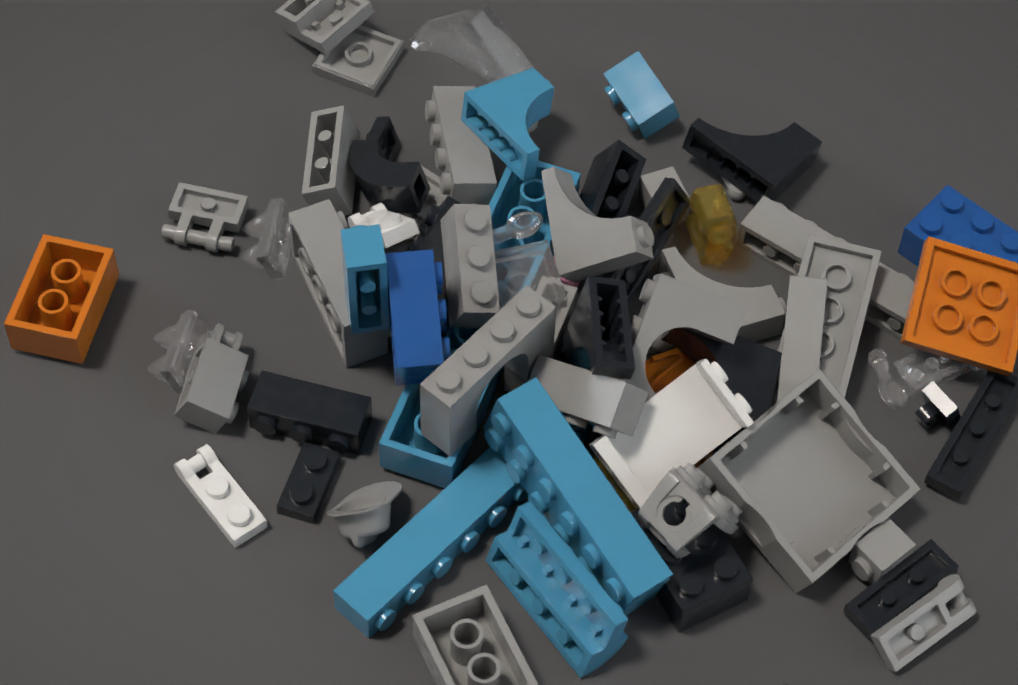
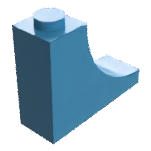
M533 67L464 93L461 121L523 182L535 177L540 151L530 138L527 130L538 120L550 115L554 86Z

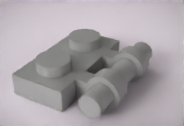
M179 182L168 209L169 219L178 220L177 226L164 224L161 237L174 240V243L177 245L187 246L190 243L205 246L206 251L218 253L219 250L232 252L235 246V238L223 236L225 230L239 233L249 206L248 196ZM193 224L210 227L207 233L193 230L192 227Z

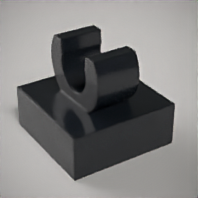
M934 381L921 390L926 404L921 406L915 412V415L918 417L917 421L926 431L933 428L940 420L949 429L958 423L961 418L958 407Z

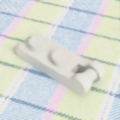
M383 203L370 207V211L361 215L358 212L348 217L350 228L357 225L370 226L380 224L385 248L420 233L415 219L388 211Z
M208 444L197 449V455L189 460L183 458L173 465L179 478L234 548L268 528L266 518L221 464L215 452ZM206 468L210 474L199 479L195 473Z

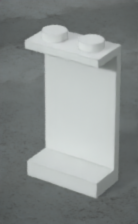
M707 359L698 361L648 399L644 404L633 437L617 432L615 439L601 435L588 445L635 508L640 509L672 467L678 468L680 465L685 467L688 462L694 465L743 427H749L754 423L748 415L752 412L750 405L740 393L733 395L725 384L729 380L728 376L717 362L714 361L710 364Z

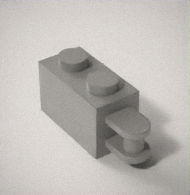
M220 323L215 326L211 337H207L193 354L174 413L175 417L215 434L225 423H232L239 409V403L235 402L237 392H241L249 375V371L244 370L249 355L239 351L243 333L237 331L233 334L224 330V325Z

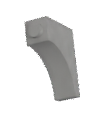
M556 167L541 171L557 275L559 277L579 282L586 280L588 276H599L654 259L652 252L654 236L648 223L632 216L614 219L597 217L585 206L579 197L572 174Z
M676 246L662 250L659 267L660 273L747 307L737 336L756 342L782 333L786 317V304L782 297H777L772 285L762 287L725 285L697 272L684 260Z

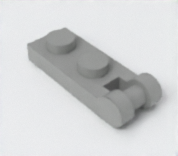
M958 574L943 578L938 583V587L870 635L887 669L895 672L976 613L977 609L972 599L966 598L963 592L965 586ZM949 600L952 604L950 606V610H948L945 605V603Z

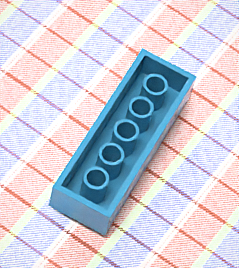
M537 377L498 398L483 428L484 436L491 449L499 451L506 461V469L512 480L516 483H521L528 494V501H531L536 509L547 518L551 527L572 548L574 554L586 569L597 578L598 583L610 598L621 607L625 616L652 600L673 573Z

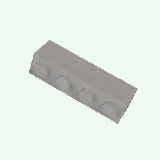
M433 86L431 100H426L425 119L426 121H431L430 143L431 145H436L435 167L436 170H441L442 172L440 176L441 194L450 196L462 204L489 205L497 187L490 150L461 121L464 93L474 89L475 86Z

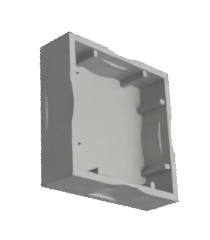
M820 368L698 467L715 483L710 489L712 493L717 490L723 496H728L743 511L738 516L740 520L738 522L739 526L795 593L814 583L845 556L858 539L872 528L884 522L920 490L918 485L887 448L866 430L855 410Z

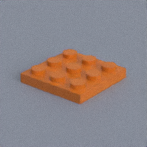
M928 236L924 241L900 344L1009 376L1013 373L1018 350V263Z

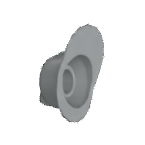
M384 481L362 487L346 496L336 507L327 511V516L335 518L343 537L351 539L355 547L362 548L372 543L378 537V534L390 528L391 502L402 491V485L396 481Z

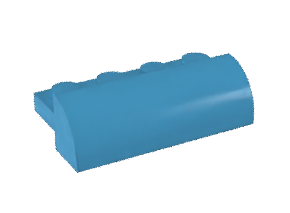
M531 501L518 506L508 531L495 536L485 561L576 674L582 678L606 663L623 646L628 638L623 629L629 619L625 616L621 607L601 587L597 578L586 569L576 557L572 548L561 539L551 527L547 518L536 509Z

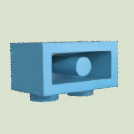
M639 51L603 73L609 85L604 88L614 106L621 103L625 109V112L621 115L632 132L638 129L644 139L680 117L674 101Z

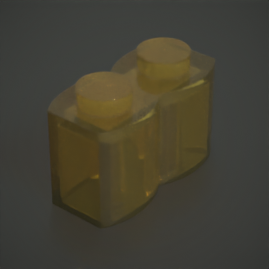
M721 183L696 188L690 197L689 204L692 212L687 218L686 227L701 265H718L727 261L733 252L734 245L731 238L735 235L738 224Z

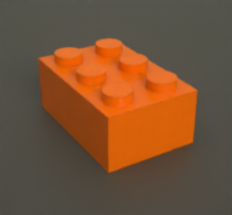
M43 234L4 322L11 349L83 364L119 277L114 249Z

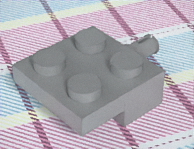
M286 0V3L275 11L284 32L325 54L335 48L340 41L354 29L361 26L375 12L371 2L368 0Z

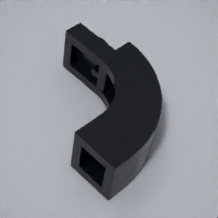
M390 116L376 117L370 132L367 133L366 140H353L349 151L350 165L362 193L373 206L383 203L388 211L394 213H420L430 191V186L420 162H392L400 145L399 138Z

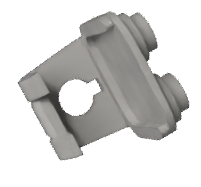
M688 462L685 467L680 465L678 468H671L640 508L638 519L667 546V549L676 558H681L690 553L685 546L711 524H715L722 531L732 534L738 528L737 523L740 521L738 516L743 511L728 496H723L717 490L711 496L712 491L710 489L715 483L700 468L696 469ZM684 499L687 500L690 505L685 509L686 517L683 523L677 526L669 525L664 519L666 507L671 503H681Z

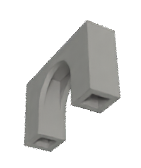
M662 273L654 275L653 280L647 279L641 290L639 300L644 303L639 316L633 315L630 320L635 371L631 380L615 379L648 391L647 401L656 393L648 383L645 373V360L650 346L657 337L670 329L683 328L723 344H734L747 307Z
M526 285L420 384L421 434L448 456L454 454L476 432L477 406L480 397L490 380L503 365L528 382L538 354L553 359L556 306Z

